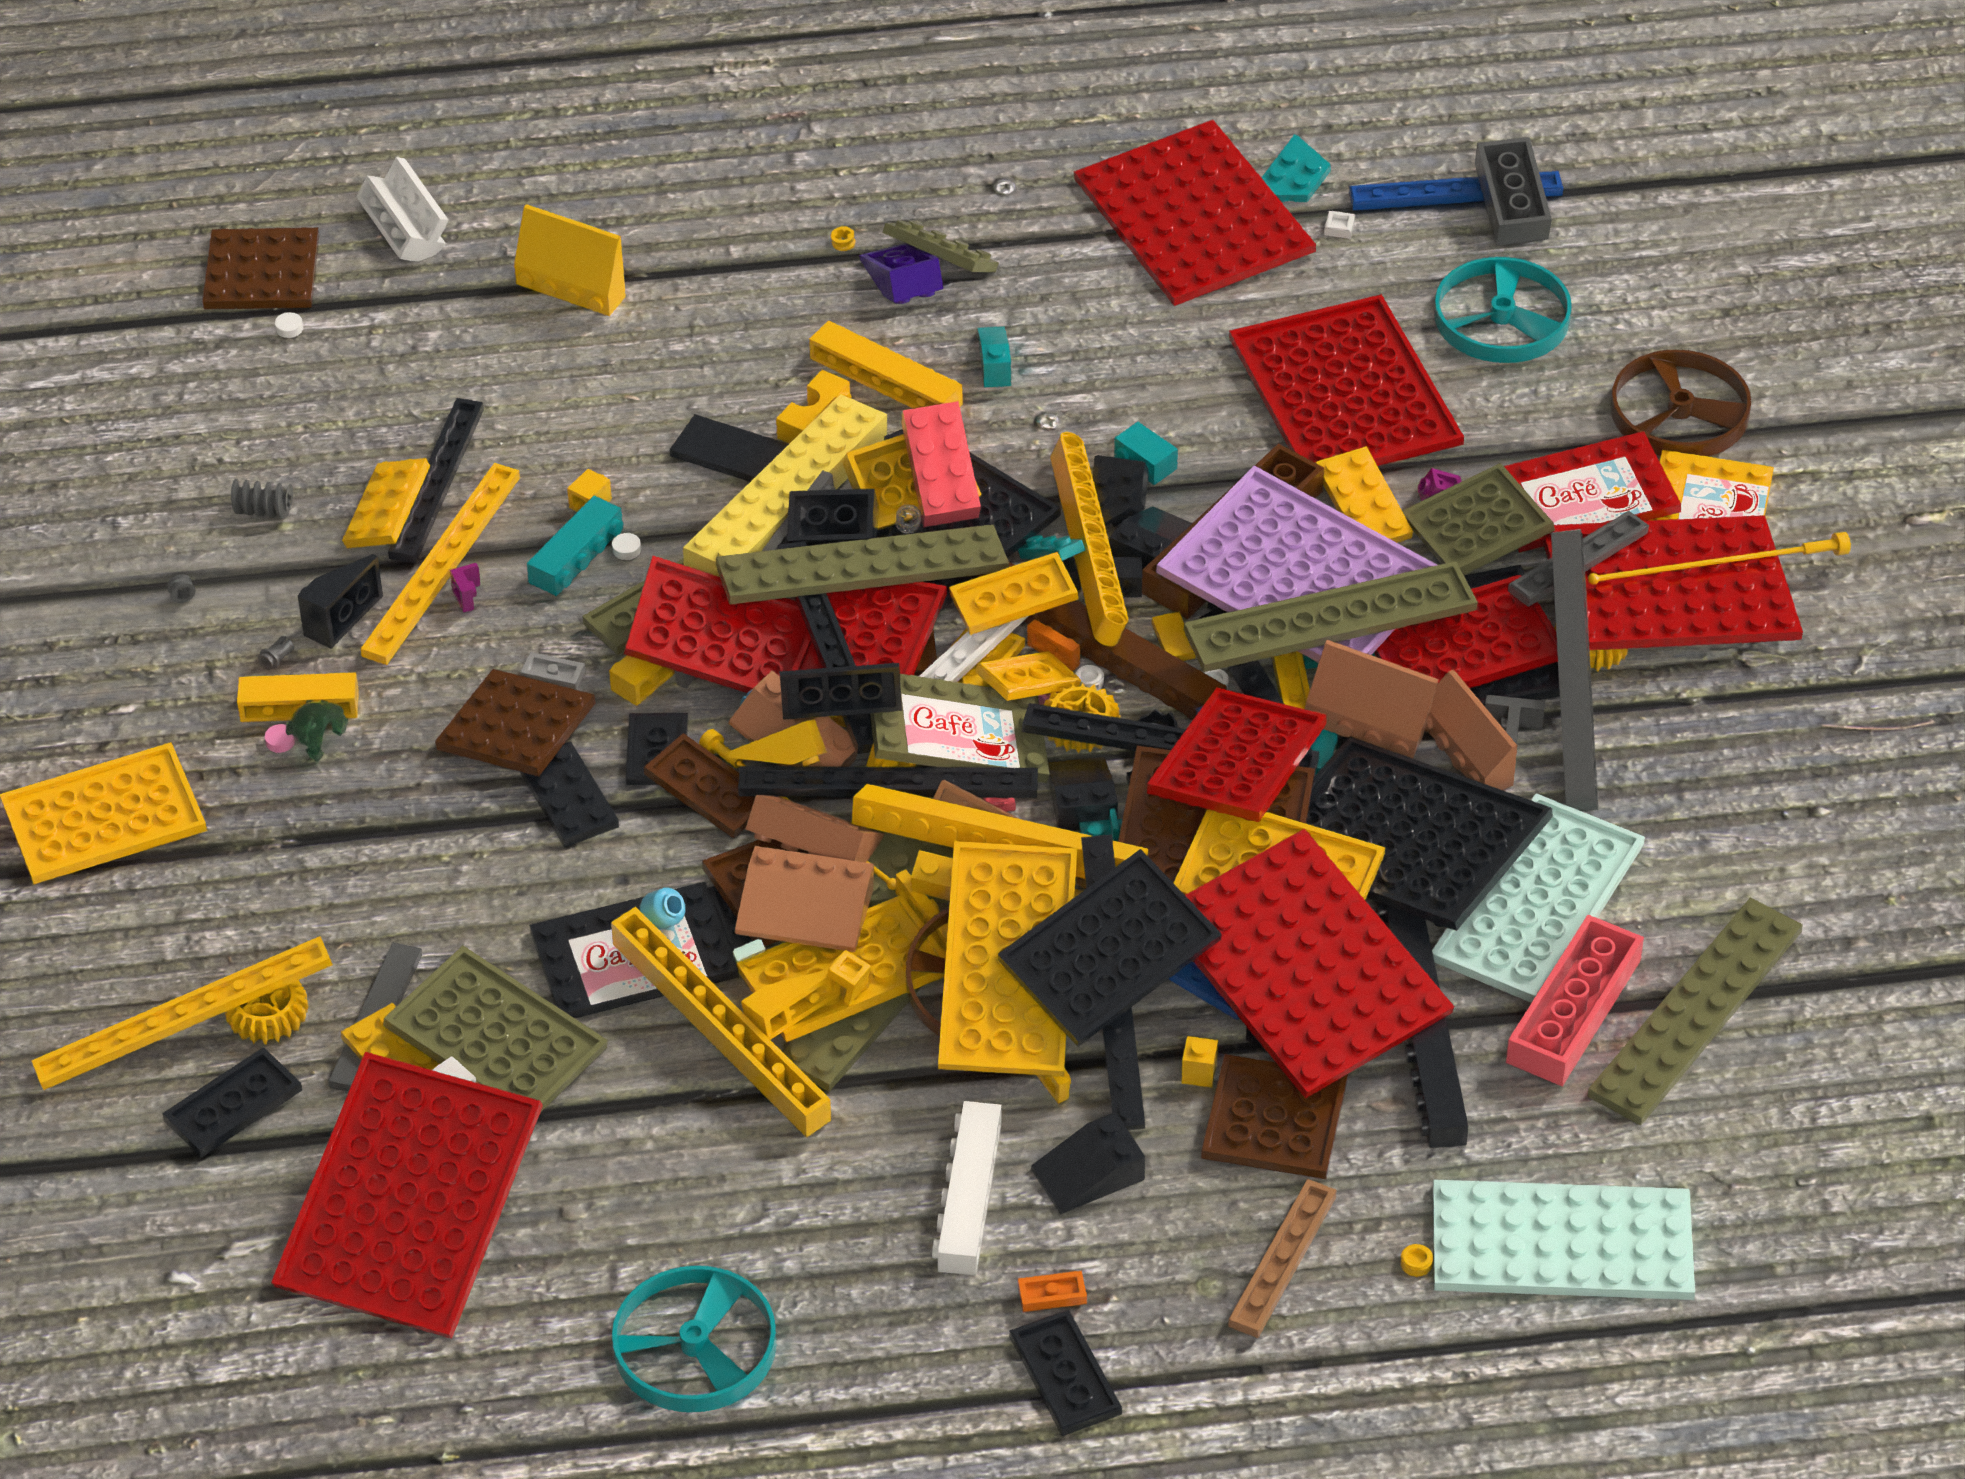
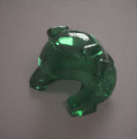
M307 700L305 704L300 705L293 713L291 720L286 724L285 732L287 735H293L301 745H306L308 747L306 749L308 756L314 761L319 762L324 755L321 746L326 726L330 722L333 727V733L341 736L346 731L348 718L345 717L343 708L336 703L324 700L318 702Z

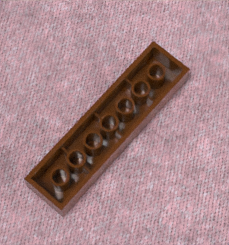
M1279 443L1255 465L1313 498L1318 497L1323 492L1324 467ZM1228 491L1142 570V594L1174 612H1180L1181 616L1189 619L1207 600L1156 573L1157 564Z

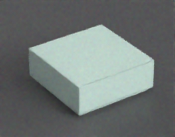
M757 939L734 949L733 957L735 962L738 963L765 952L762 940Z

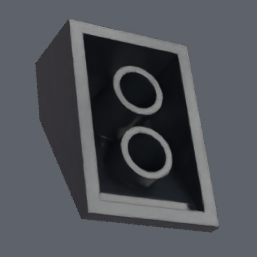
M875 489L790 491L787 543L805 541L807 546L877 538L879 505Z
M1152 506L1125 519L1109 537L1112 556L1142 557L1143 570L1192 523Z
M372 554L321 575L300 591L297 597L303 635L332 649L383 597L378 556Z
M1105 757L1048 762L1050 773L1048 780L1057 828L1077 831L1079 830V822L1109 820V809L1115 808L1118 819V801L1114 781Z
M1114 1112L1084 1125L1032 1164L1031 1170L1058 1212L1063 1214L1145 1180V1155L1118 1114Z

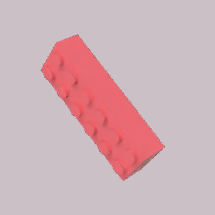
M1587 915L1508 1039L1506 1063L1563 1087L1640 963L1644 937Z

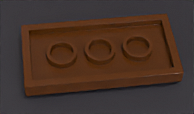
M686 734L680 735L644 766V775L733 839L746 828L756 796H739V772Z

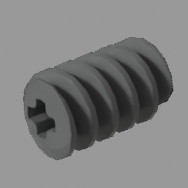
M238 479L233 480L231 503L235 514L245 512L246 515H253L256 513L257 516L262 517L266 514L271 518L277 515L281 519H285L288 516L293 502V487L291 484L288 485L285 492L283 491L282 483H278L276 489L272 490L271 482H267L265 488L261 489L260 481H256L254 487L250 488L249 480H245L242 487H239Z

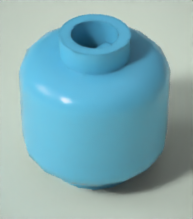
M664 887L648 893L642 899L640 912L659 930H663L679 924L684 918L685 903L678 891Z

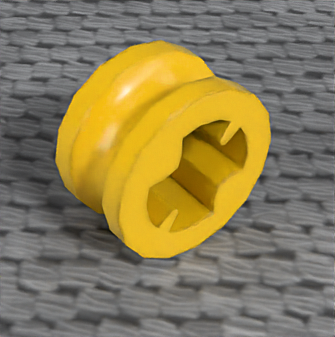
M846 226L834 229L831 232L833 248L839 251L851 250L856 243L854 231Z

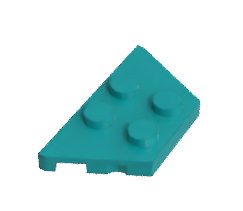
M1294 134L1261 178L1281 202H1308L1331 172V164L1303 139Z

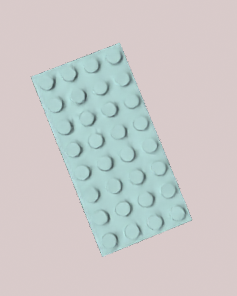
M1537 793L1531 801L1551 807L1553 812L1551 820L1457 931L1447 928L1432 950L1435 963L1531 1003L1586 916L1591 915L1598 918L1640 852L1645 837Z
M1433 1180L1434 1290L1694 1300L1695 1279L1690 1189Z

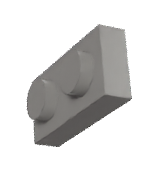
M530 652L520 673L524 677L577 690L586 672L585 663Z

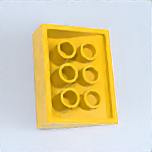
M528 204L524 206L514 262L516 284L610 316L626 297L621 236Z
M904 434L846 453L843 467L852 489H875L879 505L878 530L921 516ZM976 483L977 491H978V496L980 497V496H981V492H980V490H979V488H978V485H977V483Z

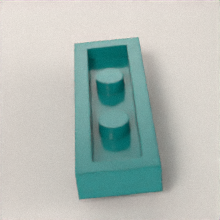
M1042 535L1033 536L1026 540V545L1018 549L1021 559H1036L1058 552L1062 561L1085 551L1082 539H1070V536L1057 539L1055 535L1043 538Z

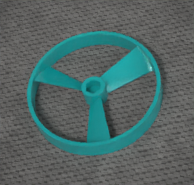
M1489 257L1467 262L1445 276L1436 292L1434 318L1443 338L1462 353L1489 362L1516 363L1543 356L1563 341L1570 326L1572 303L1569 292L1562 281L1544 267L1518 258ZM1496 274L1497 296L1492 298L1490 312L1449 320L1445 319L1440 303L1450 289L1472 277ZM1520 276L1540 283L1556 295L1563 305L1566 314L1562 323L1516 306L1513 296ZM1490 315V319L1494 323L1500 325L1510 324L1536 342L1518 346L1490 345L1468 338L1458 332L1456 328Z
M685 1266L670 1269L642 1282L621 1304L614 1319L612 1329L614 1359L617 1369L628 1387L639 1397L653 1405L677 1412H705L731 1405L748 1395L768 1374L776 1353L774 1314L762 1292L750 1281L738 1274L711 1266ZM689 1283L709 1284L694 1320H689L680 1327V1337L620 1335L630 1314L650 1296L677 1285ZM741 1295L747 1297L760 1309L771 1332L770 1341L763 1358L748 1375L709 1340V1334ZM680 1342L681 1350L684 1354L698 1359L716 1392L700 1395H681L659 1390L638 1378L628 1368L621 1353Z

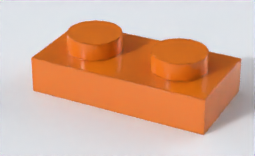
M1036 619L1027 625V645L1038 652L1050 651L1071 671H1074L1080 665V645L1073 639L1065 637Z
M1082 1270L1018 1278V1290L1023 1312L1087 1304Z

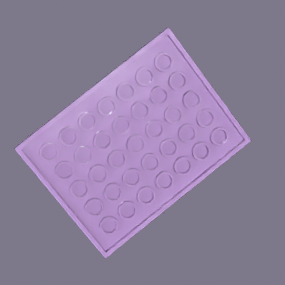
M1253 466L1157 564L1156 573L1226 612H1233L1432 567L1437 564L1262 469ZM1395 629L1335 643L1372 655ZM1324 645L1298 652L1319 663Z

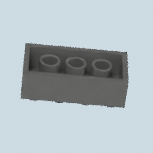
M1530 137L1477 143L1475 167L1496 245L1549 239L1552 218Z

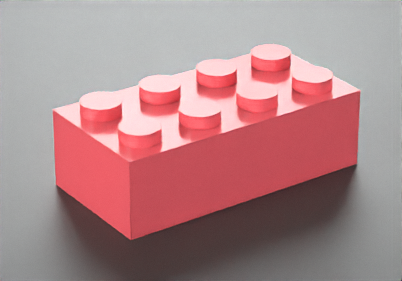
M959 402L903 410L901 423L923 527L979 518L981 505Z

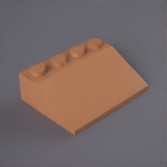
M1326 640L1306 701L1305 710L1327 715L1326 726L1323 728L1343 737H1353L1414 758L1425 731L1439 679Z
M755 846L747 869L735 934L855 952L873 893L874 864Z

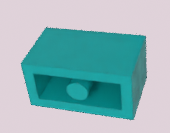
M1136 422L1114 438V458L1145 462L1149 469L1148 482L1153 485L1177 469L1178 449L1140 422Z

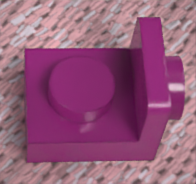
M1431 468L1418 484V493L1421 501L1462 482L1461 477Z
M477 563L450 570L452 592L463 613L474 610L473 597H477L475 587L480 586V573Z

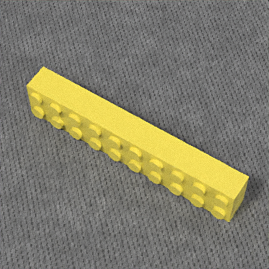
M840 394L683 547L684 565L719 576L716 567V557L762 551L788 517L789 492L807 491L822 470L833 475V484L835 490H837L848 479L843 467L846 453L884 441V436L887 435V414Z

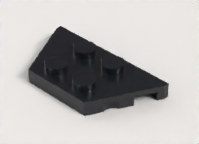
M1100 455L1094 456L1092 477L1105 526L1112 523L1116 527L1128 517L1145 509L1149 473L1145 462Z

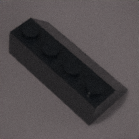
M899 663L779 672L783 720L902 711Z

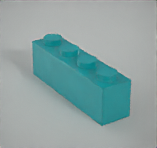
M593 496L527 562L529 584L555 596L564 588H567L572 580L588 567L590 561L598 553H602L606 545L621 533L624 525L622 509L597 496Z

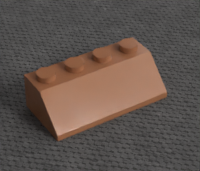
M1454 669L1449 671L1437 684L1425 731L1430 733L1435 739L1438 748L1441 751H1445L1451 759L1453 766L1460 770L1466 778L1500 790L1513 786L1518 745Z
M773 671L752 689L728 723L750 742H754L799 723L815 719L827 753L819 756L820 762L807 767H850L857 757V752L849 733L829 716L783 720L780 677ZM777 763L779 766L803 767L802 763L794 765Z
M756 795L746 826V830L755 833V839L771 843L772 839L782 842L780 847L789 851L798 852V849H802L812 855L860 862L869 860L884 836V833L853 825L850 821L778 796Z

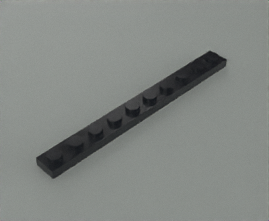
M805 541L781 544L777 546V550L804 547L807 544ZM827 593L796 596L795 600L822 667L856 666ZM870 713L842 715L857 754L870 752L873 745Z
M1033 703L1028 704L1022 723V732L1132 751H1136L1137 746L1172 750L1186 730ZM1308 750L1298 766L1315 768L1316 773L1319 751Z
M740 766L738 792L739 796L853 797L866 784L922 797H934L941 781L946 780L979 798H1037L1038 768Z
M1112 834L1081 837L1086 888L1116 867ZM1131 1007L1102 1030L1112 1113L1116 1112L1128 1130L1145 1129V1117Z

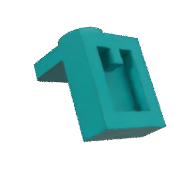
M1112 808L1109 809V820L1079 822V832L1091 836L1112 834V840L1118 842L1123 819H1117L1116 810Z

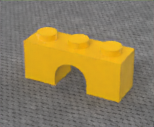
M821 370L807 385L808 406H800L791 402L776 418L777 439L790 444L840 394L852 399L850 381Z

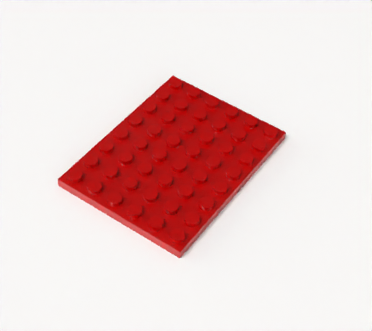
M1214 120L1074 171L1075 181L1174 306L1316 252V243Z
M1382 294L1229 330V340L1288 448L1313 462L1367 446L1376 465L1380 466L1464 445L1463 433Z
M1765 515L1644 521L1649 525L1647 534L1585 572L1590 650L1802 640L1803 630L1778 556L1599 581L1595 585L1588 582V576L1592 573L1605 575L1776 550ZM1607 523L1554 525L1555 531L1553 532L1581 529L1582 537L1585 538ZM1551 533L1542 537L1548 560L1552 558Z
M1305 828L1185 895L1222 934L1219 942L1193 960V962L1305 1099L1453 1013L1455 1006Z
M365 1052L271 1281L272 1285L276 1288L452 1339L542 1110V1102Z

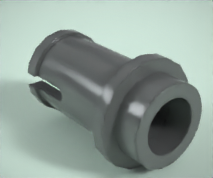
M281 636L268 649H262L258 657L260 665L267 670L276 669L280 664L279 662L294 650L293 642L288 639L283 644L287 637Z

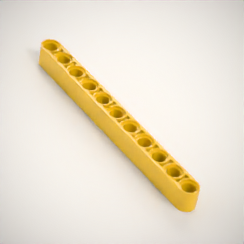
M1063 432L1053 449L1050 460L1070 539H1082L1085 551L1074 555L1093 635L1099 643L1105 646H1115L1128 623V615L1084 442L1074 433Z

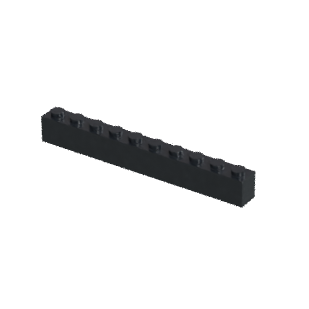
M1377 903V915L1440 989L1426 920L1388 905ZM1445 1017L1410 1037L1408 1044L1405 1045L1406 1061L1413 1065V1068L1410 1069L1411 1086L1417 1087L1418 1093H1415L1416 1111H1422L1423 1115L1420 1118L1421 1136H1427L1429 1148L1467 1145L1468 1121Z

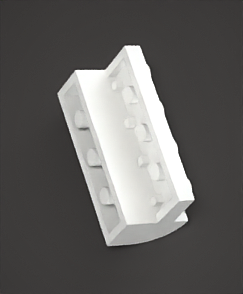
M396 157L385 178L367 175L356 197L399 259L421 261L440 252L446 244L441 234L449 220L404 158Z

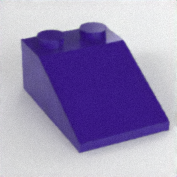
M903 243L859 255L860 261L883 296L895 304L907 303L910 301V298L916 296L930 297L935 295V291L944 289L939 258L912 245Z

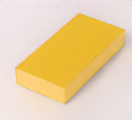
M1180 612L1152 617V626L1163 650L1182 661L1196 659L1195 653L1184 632V622Z

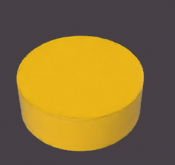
M1421 1244L1407 1246L1401 1253V1268L1406 1274L1414 1277L1428 1274L1433 1266L1431 1250Z

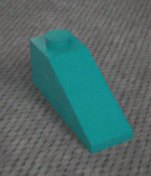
M1005 327L977 328L984 388L1011 386V356Z

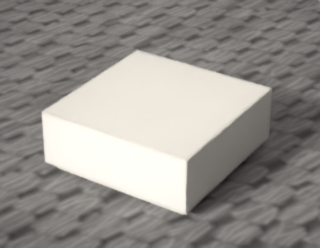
M1329 211L1324 235L1351 239L1355 214Z

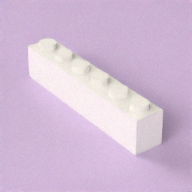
M964 1101L962 1113H956L954 1132H958V1137L952 1138L950 1146V1157H954L953 1163H947L946 1182L950 1183L949 1188H943L941 1207H945V1212L938 1215L937 1233H941L940 1239H934L932 1258L938 1259V1272L977 1275L1002 1124L1001 1105Z

